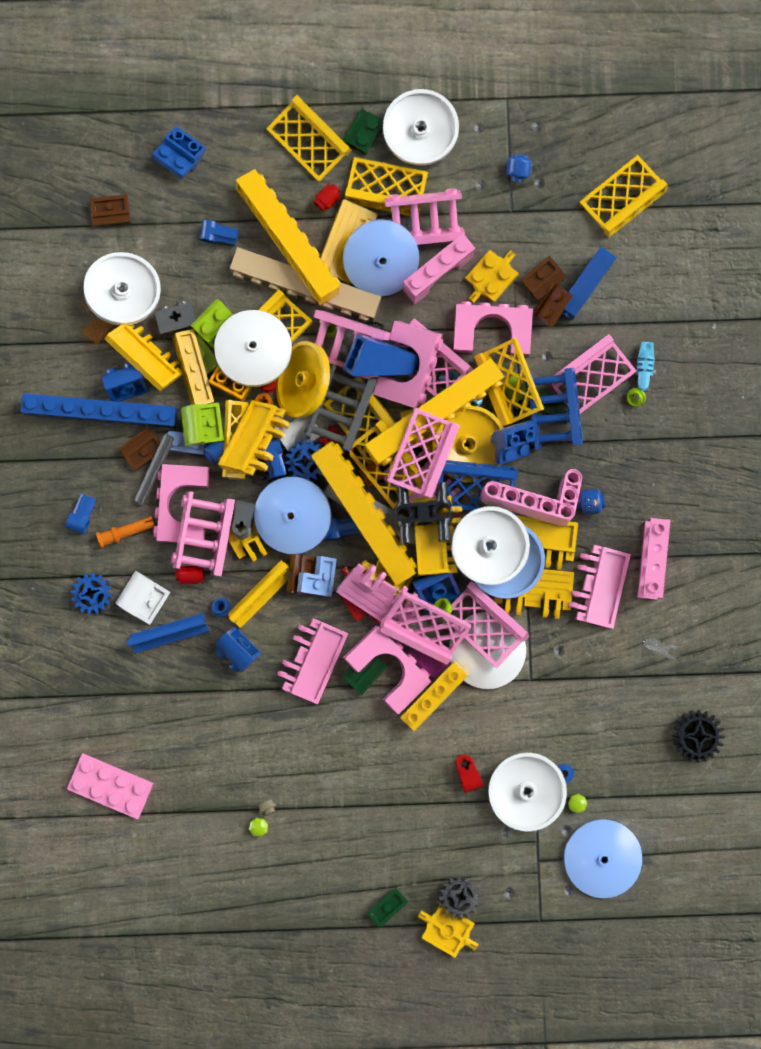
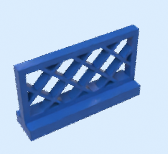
M446 460L438 483H444V474H452L455 480L447 486V491L453 497L451 499V507L460 506L462 510L473 511L483 507L476 503L480 498V494L475 498L469 494L468 491L477 484L483 490L479 482L484 478H490L491 481L498 483L503 480H510V486L515 487L518 470L515 467ZM465 476H471L474 482L465 488L460 480ZM458 482L464 490L454 496L449 489ZM467 493L471 501L466 505L460 504L457 499Z
M204 613L131 634V639L127 640V644L133 647L136 654L209 632Z

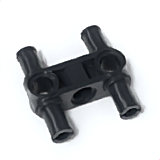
M437 483L435 502L409 503V490L401 486L396 487L398 503L395 506L396 526L399 528L400 545H411V527L421 525H438V541H451L452 507L450 500H448L447 483ZM440 509L448 510L446 516L438 515ZM404 511L409 513L408 518H399L400 513Z

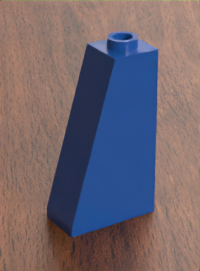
M603 247L599 248L569 291L573 296L561 314L564 318L574 320L617 258Z
M357 333L343 370L353 376L411 375L415 373L420 359L418 354L411 350Z

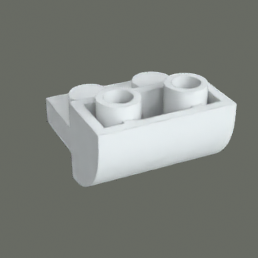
M284 414L283 418H280L290 423L287 429L275 427V429L285 433L284 438L280 440L289 453H292L289 449L290 447L296 448V442L302 444V441L306 440L307 433L304 432L307 422L312 421L311 415L300 419ZM312 433L310 440L307 439L308 444L311 440H315L320 436Z
M135 571L115 603L150 625L169 596L170 591Z

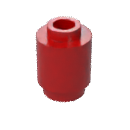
M326 184L315 196L316 199L313 203L322 212L326 209L329 210L341 197L339 194L341 191L334 184Z
M193 565L180 566V569L176 570V581H180V585H193L204 582L203 567Z

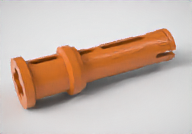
M149 516L119 528L113 526L108 531L96 532V536L101 549H103L105 545L114 542L120 543L122 538L154 528L155 525L152 517Z

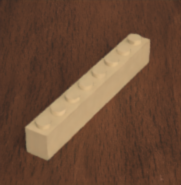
M237 247L230 266L233 276L239 279L249 278L252 283L262 285V283L269 285V288L274 291L280 289L287 291V295L295 298L298 296L304 297L305 301L312 304L317 302L291 265ZM340 283L339 295L322 305L330 310H333V308L341 310L340 313L351 316V314L359 316L358 319L369 322L370 320H375L381 303V296Z

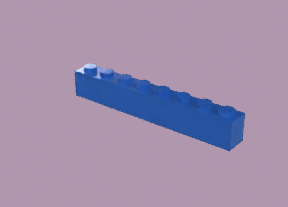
M25 393L22 395L21 413L26 416L176 429L178 409L173 406Z

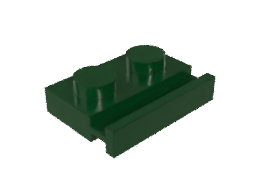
M361 108L343 138V142L348 143L353 148L367 155L383 128L384 120Z
M375 656L359 672H356L350 666L341 677L363 695L388 666Z

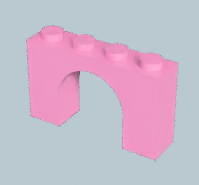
M462 234L403 281L404 293L414 305L429 294L430 288L444 274L454 267H457L459 270L473 259L475 247Z
M460 302V304H456L453 352L472 354L476 325L485 318L494 317L501 319L508 325L511 339L517 338L524 357H529L533 309L528 308L527 305H517V308L509 307L508 304H498V307L490 306V303L471 305V302ZM513 344L510 345V356H513L515 353Z
M394 321L389 339L406 344L417 352L420 359L419 371L408 382L398 381L386 376H378L373 395L413 408H419L426 400V387H429L432 380L430 374L432 368L434 369L437 363V350H440L443 339H441L442 334L402 321Z
M162 464V469L158 472L161 488H157V499H160L159 507H156L155 510L158 526H154V537H157L158 542L178 543L181 522L176 521L170 513V499L177 490L183 487L209 488V467ZM188 525L186 537L205 540L206 528Z
M375 626L343 658L356 672H359L379 654L388 653L396 657L402 668V676L399 683L382 700L396 714H399L431 683L429 680L430 675L424 668L419 669L415 665L417 661L410 654L406 655L402 651L404 647L397 640L393 641L388 635L380 632L379 626Z

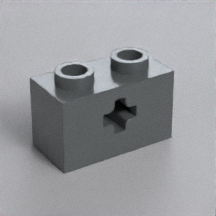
M188 301L179 302L177 306L172 308L164 306L155 312L162 337L193 329L191 324L197 319L192 302L188 303ZM176 314L179 316L177 322L174 320V315Z

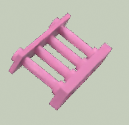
M450 188L446 189L445 192L401 197L398 194H394L384 198L385 206H391L392 221L400 224L399 206L410 204L412 231L410 234L417 245L454 241L462 234L465 235L463 227L458 226L456 199H462L460 190ZM448 200L450 226L448 227L449 229H441L438 223L437 201ZM429 202L431 228L430 231H422L419 224L418 203Z
M323 310L315 311L314 317L320 319L319 323H321L315 341L316 344L322 347L328 325L330 326L331 323L337 325V334L330 357H328V361L331 364L343 367L345 362L337 360L345 331L348 329L354 330L353 334H355V337L358 333L372 336L371 338L380 341L389 340L390 332ZM360 376V377L365 378V379H369V377L371 378V377H378V376Z
M189 491L182 498L183 515L176 552L172 554L171 563L174 564L173 568L180 569V565L183 563L209 568L211 571L210 575L222 576L235 500L224 499V502L220 504L193 499L194 492ZM191 506L219 511L221 519L216 523L189 518ZM187 526L215 530L218 533L217 540L212 542L186 537ZM184 544L212 549L214 558L209 561L182 556Z
M651 518L650 522L645 521L637 598L657 600L658 597L663 598L671 520Z

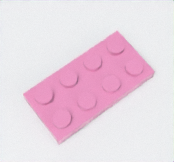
M82 753L67 790L139 819L154 783Z

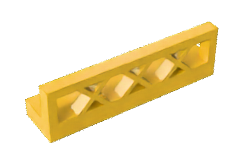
M194 329L175 333L172 340L178 361L180 362V368L184 372L183 379L190 404L203 405L214 403Z
M226 400L223 453L248 408L247 402ZM227 469L222 471V477H227L231 480L245 479V474Z

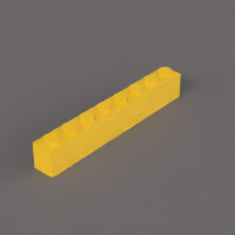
M254 169L236 179V190L318 304L322 305L339 295L341 284L336 276L333 277L329 272L330 269L327 263L321 261L317 249L314 246L311 247L306 234L300 232L297 228V222L293 217H289L285 205L279 203L276 199L277 196L274 190L268 188L263 175L258 174Z
M490 358L418 409L451 421L456 417L455 413L459 410L464 412L471 407L470 403L475 399L480 401L487 395L486 392L492 388L494 391L502 385L501 381L504 375ZM412 413L365 444L364 449L377 467L381 464L386 466L393 460L392 457L397 454ZM418 414L415 422L419 428L427 424L423 415ZM440 422L432 424L434 432L440 428ZM429 427L419 430L422 439H424L423 435L428 432L431 433ZM416 432L409 435L408 440L410 444L420 442Z
M332 441L311 456L397 586L416 574L418 565L413 557L409 558L406 554V546L400 545L395 537L397 533L392 525L388 526L385 522L386 516L380 508L377 509L374 505L375 499L370 492L366 493L363 486L365 484L359 476L356 477L353 473L354 467L348 459L345 461L343 458V450L339 444H334Z

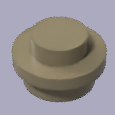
M273 800L263 802L258 806L260 809L259 814H264L266 817L275 813L277 804L273 803Z

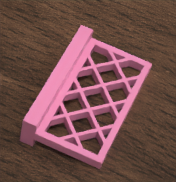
M415 318L410 322L411 325L427 329ZM396 342L394 344L405 349H408V347H410L406 344L401 345L402 343ZM442 343L440 350H437L439 355H436V357L445 359V368H432L433 382L430 385H433V389L426 387L434 396L438 395L436 385L446 384V388L450 387L449 384H454L474 370L444 343ZM449 370H457L461 373L457 380L449 381ZM436 371H446V381L436 382Z
M610 334L555 374L562 375L565 372V368L574 367L576 374L579 372L587 373L586 383L577 382L578 386H585L584 397L578 396V399L584 400L580 414L636 373L635 368L613 342L614 339ZM611 348L617 353L616 361L605 359L606 352ZM594 361L602 362L601 372L590 371L591 363ZM605 362L616 364L614 374L604 373ZM618 364L626 365L630 372L626 375L617 374ZM589 374L601 375L600 384H588ZM603 376L614 377L613 385L610 387L602 386ZM563 382L548 384L558 395L563 394L559 389ZM588 387L599 388L598 396L595 398L587 397Z
M414 408L387 481L432 498L460 425ZM418 414L423 415L427 424L419 428L415 422ZM436 422L445 424L442 432L435 435L432 424ZM429 427L432 437L423 440L419 430ZM416 432L420 442L411 446L408 440L409 435ZM434 439L436 448L428 453L425 443ZM422 445L425 455L416 458L412 448ZM409 450L413 460L404 464L401 456ZM427 457L429 466L421 471L417 461ZM415 463L418 473L409 477L405 467ZM399 469H403L406 476L401 481L393 479L395 472ZM420 475L422 484L420 489L413 487L410 479Z
M472 581L452 604V611H460L461 620H463V611L473 610L474 620L465 622L469 624L474 623V634H466L464 639L496 668L529 637L526 630ZM467 595L473 599V607L462 606V601ZM476 610H485L487 612V620H476ZM476 623H487L488 633L477 634ZM490 623H499L501 625V633H490ZM453 626L457 632H462L463 627ZM512 635L517 639L512 646H504V636ZM488 636V647H479L477 645V637ZM490 636H501L502 646H490ZM502 649V657L495 662L491 658V650Z
M405 591L402 592L387 616H384L380 623V632L448 665L451 655L471 628V624ZM404 599H407L413 603V606L403 608L402 602ZM425 608L429 610L430 615L420 616L418 610ZM415 611L417 617L406 619L405 613ZM402 613V621L391 619L393 615ZM443 617L447 623L437 625L435 618ZM432 619L434 626L423 628L422 621ZM419 622L420 629L413 630L409 628L408 624ZM457 625L464 628L462 632L453 633L452 627ZM449 627L450 634L440 636L438 630ZM436 631L437 637L429 638L425 634V632ZM452 639L453 644L449 648L443 645L442 641Z

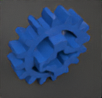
M307 439L303 440L302 444L296 442V448L293 446L289 448L292 453L286 454L290 458L286 464L291 465L288 471H294V477L299 475L302 478L306 477L310 481L312 477L315 480L318 479V474L322 475L323 473L319 467L313 472V466L316 464L315 461L307 463L304 461L300 462V460L304 458L314 460L311 456L313 454L311 449L317 452L320 450L321 444L315 446L314 440H311L308 444ZM301 449L300 456L298 458H295L296 454Z
M85 573L84 579L78 577L79 583L72 584L76 589L70 591V593L75 594V597L71 598V601H77L75 608L81 606L80 612L84 613L87 609L89 615L92 614L93 610L96 614H99L100 608L106 610L105 603L111 604L108 597H113V594L109 593L112 586H106L109 581L107 579L102 581V575L96 578L95 573H92L91 577ZM92 581H97L102 587H95ZM84 584L85 588L83 592L79 593L82 585ZM90 589L93 591H99L93 595V599L92 597L86 596L90 593ZM104 594L103 600L99 603L100 596ZM82 601H89L92 607L86 606Z

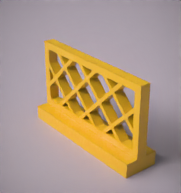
M298 95L292 99L289 106L266 128L319 182L352 151ZM294 108L298 112V120L288 121V113ZM288 123H298V134H288ZM301 123H309L311 125V134H301ZM277 124H285V134H277L273 128ZM314 136H322L324 138V147H314ZM288 137H298V147H289ZM301 137H311V147H301ZM301 150H311V161H303L301 159ZM314 150H324V160H314ZM327 150H336L340 154L335 160H327ZM314 163H324V171L319 176L314 172Z
M637 155L580 201V205L599 224L606 236L610 238L666 193L668 184L663 179L661 180ZM638 162L642 167V173L631 172V166ZM619 176H628L627 185L616 184V179ZM630 176L641 177V185H629ZM643 177H650L655 183L651 186H643ZM605 187L613 188V196H602V190ZM616 188L627 189L626 197H615ZM629 189H640V195L637 198L628 197ZM591 199L599 200L598 208H590L586 203ZM601 200H612V209L600 208ZM614 201H626L625 207L622 210L614 209ZM600 212L611 213V219L604 223L600 219Z
M354 157L345 200L362 207L392 212L391 206H385L384 198H388L390 195L388 192L396 187L401 193L400 197L407 196L413 191L417 195L424 194L428 172ZM356 165H365L368 170L359 174L356 170ZM378 168L384 169L386 172L380 178L373 172ZM401 172L404 178L396 182L392 174ZM371 173L375 181L367 185L363 177ZM415 175L423 177L422 182L416 186L410 179ZM389 177L394 184L385 188L381 181ZM358 180L364 186L360 190L351 189L352 184ZM408 181L412 188L404 192L399 185ZM378 183L383 191L378 194L372 193L370 188ZM418 203V212H419V214H420V208H421V204H422V203ZM410 204L400 205L399 214L411 216Z
M280 290L259 309V311L275 316L280 321L283 318H291V327H286L287 331H291V344L313 323ZM285 304L291 307V314L281 315V308ZM294 318H303L306 321L302 326L294 327Z
M513 338L474 356L479 367L490 358L492 359L491 354L496 352L501 355L498 364H495L499 370L507 372L505 382L501 381L502 385L493 391L491 388L487 391L497 418L501 422V427L510 426L519 420L544 410L517 338ZM512 344L515 349L513 357L506 354L508 346ZM505 357L512 360L509 369L502 366ZM516 362L522 367L520 374L513 372ZM511 375L519 378L516 387L509 384ZM523 380L528 383L529 388L527 392L520 389ZM507 387L514 390L512 399L507 398L505 394ZM518 393L525 395L523 405L515 402ZM529 398L535 401L537 408L532 410L527 407ZM514 405L521 408L520 414L517 417H514L512 412Z
M360 376L354 379L361 383L365 382L364 379ZM346 386L337 394H344L347 397V391L352 387ZM355 389L358 392L357 399L360 400V396L362 398L363 393L360 392L361 390ZM372 393L368 404V416L364 415L367 418L366 429L359 428L361 431H369L370 418L378 419V421L382 420L388 428L396 424L376 395ZM329 399L324 403L326 408L333 413L355 417V414L344 412V404L342 405V412L334 411L330 406L334 402L333 400ZM338 423L346 435H348L349 428L344 424ZM356 446L357 450L364 457L365 446H363V449L361 446Z
M380 420L373 428L354 442L352 449L356 446H365L368 443V437L375 432L377 435H380L389 428ZM366 450L364 451V457L355 456L351 451L350 457L391 508L395 509L398 501L395 503L391 501L389 491H397V488L390 487V482H388V487L379 486L377 483L378 475L388 476L389 473L378 472L377 466L376 472L367 471L365 461L373 460L366 457ZM407 451L401 456L404 464L413 460ZM394 460L390 462V470L392 468ZM415 463L405 467L410 476L418 473ZM404 472L403 475L394 474V477L406 478ZM419 475L413 478V480L417 484V486H415V488L420 489L422 484V480ZM409 490V497L415 492Z
M281 560L228 614L229 619L242 628L286 584L290 568Z

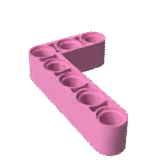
M576 469L568 470L560 481L557 500L494 481L488 482L480 493V498L483 503L494 507L503 508L555 525L565 526L575 515L582 475ZM487 490L492 491L494 495H490ZM564 495L569 496L571 500L566 499ZM506 496L511 497L513 501L508 500ZM524 501L529 502L531 506H527ZM543 507H546L549 512L545 511ZM561 512L565 513L567 517H564Z

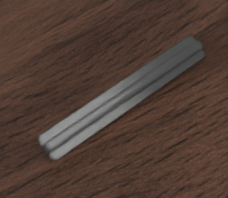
M164 434L134 499L137 504H145L158 476V472L172 446L174 437L169 434Z

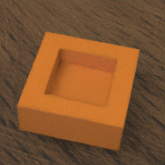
M374 462L365 466L367 471L376 472V464ZM360 469L358 472L368 487L372 486L373 484ZM378 475L377 482L383 479L384 476Z

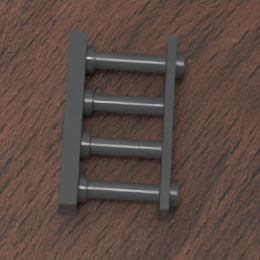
M333 364L330 369L329 385L325 398L320 407L315 411L312 421L307 422L304 432L307 433L306 439L310 440L313 433L338 442L340 446H343V453L350 455L374 391L376 379L369 377L368 382L361 383L335 373L337 365ZM332 380L361 390L360 392L363 393L361 400L357 399L356 401L329 391ZM328 398L354 408L356 411L355 417L347 418L322 409L325 399ZM322 416L346 425L350 429L348 435L341 436L316 427L318 417Z

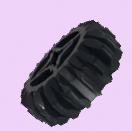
M697 710L696 716L693 711H689L690 718L683 714L684 722L677 719V723L681 726H673L674 730H678V734H672V737H678V740L673 741V745L680 744L676 751L684 750L681 754L683 758L689 754L688 761H692L694 756L697 763L700 762L701 756L704 762L708 761L707 755L713 759L714 754L712 751L720 753L716 746L723 747L724 745L719 742V739H725L724 735H719V732L724 731V728H717L721 722L715 721L713 723L715 716L711 715L708 719L709 712L707 711L703 713V716L701 710ZM696 720L694 729L689 733H684L687 725ZM702 721L711 727L713 734H708L703 730ZM697 731H699V734L707 737H702L698 741L697 738L689 737V735L697 734ZM684 739L693 741L695 752L686 746ZM712 740L711 745L701 752L704 741Z

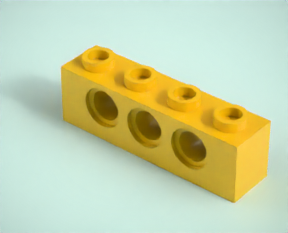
M455 660L400 718L415 731L461 684L469 673Z

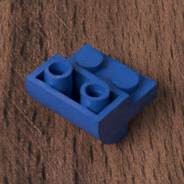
M175 126L165 136L164 142L152 153L151 158L180 179H183L189 171L192 172L205 153L206 147Z
M528 420L495 431L491 436V443L495 445V463L501 465L530 455V442L535 441L536 423Z

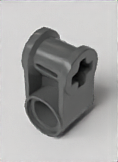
M239 500L236 502L232 529L240 539H246L251 534L256 503ZM242 525H244L246 530L243 529L242 532H239L238 528H241Z

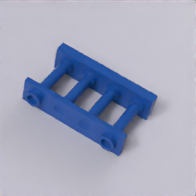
M575 367L565 368V372L562 375L534 378V373H530L535 386L562 382L566 384L567 392L559 395L541 396L542 404L565 402L569 405V411H566V413L538 416L537 412L531 415L532 421L536 423L535 441L531 442L532 446L535 445V449H541V443L562 440L573 441V445L583 444ZM524 381L525 388H529L528 383ZM529 398L530 409L537 408L535 401ZM559 421L571 423V430L568 432L540 435L539 424Z

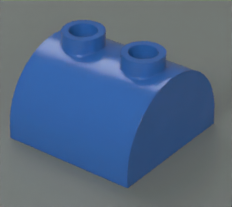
M129 362L124 365L123 369L110 368L106 371L105 375H102L105 390L111 401L121 402L149 392L145 377Z
M452 573L419 576L412 582L419 598L431 605H434L440 598L451 602L461 595Z
M236 626L227 631L214 645L217 648L216 654L222 659L226 657L231 662L229 667L236 673L238 671L243 673L262 654Z

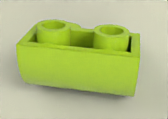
M217 298L191 326L215 351V339L220 327L234 314Z
M219 403L194 404L180 409L185 447L224 441Z

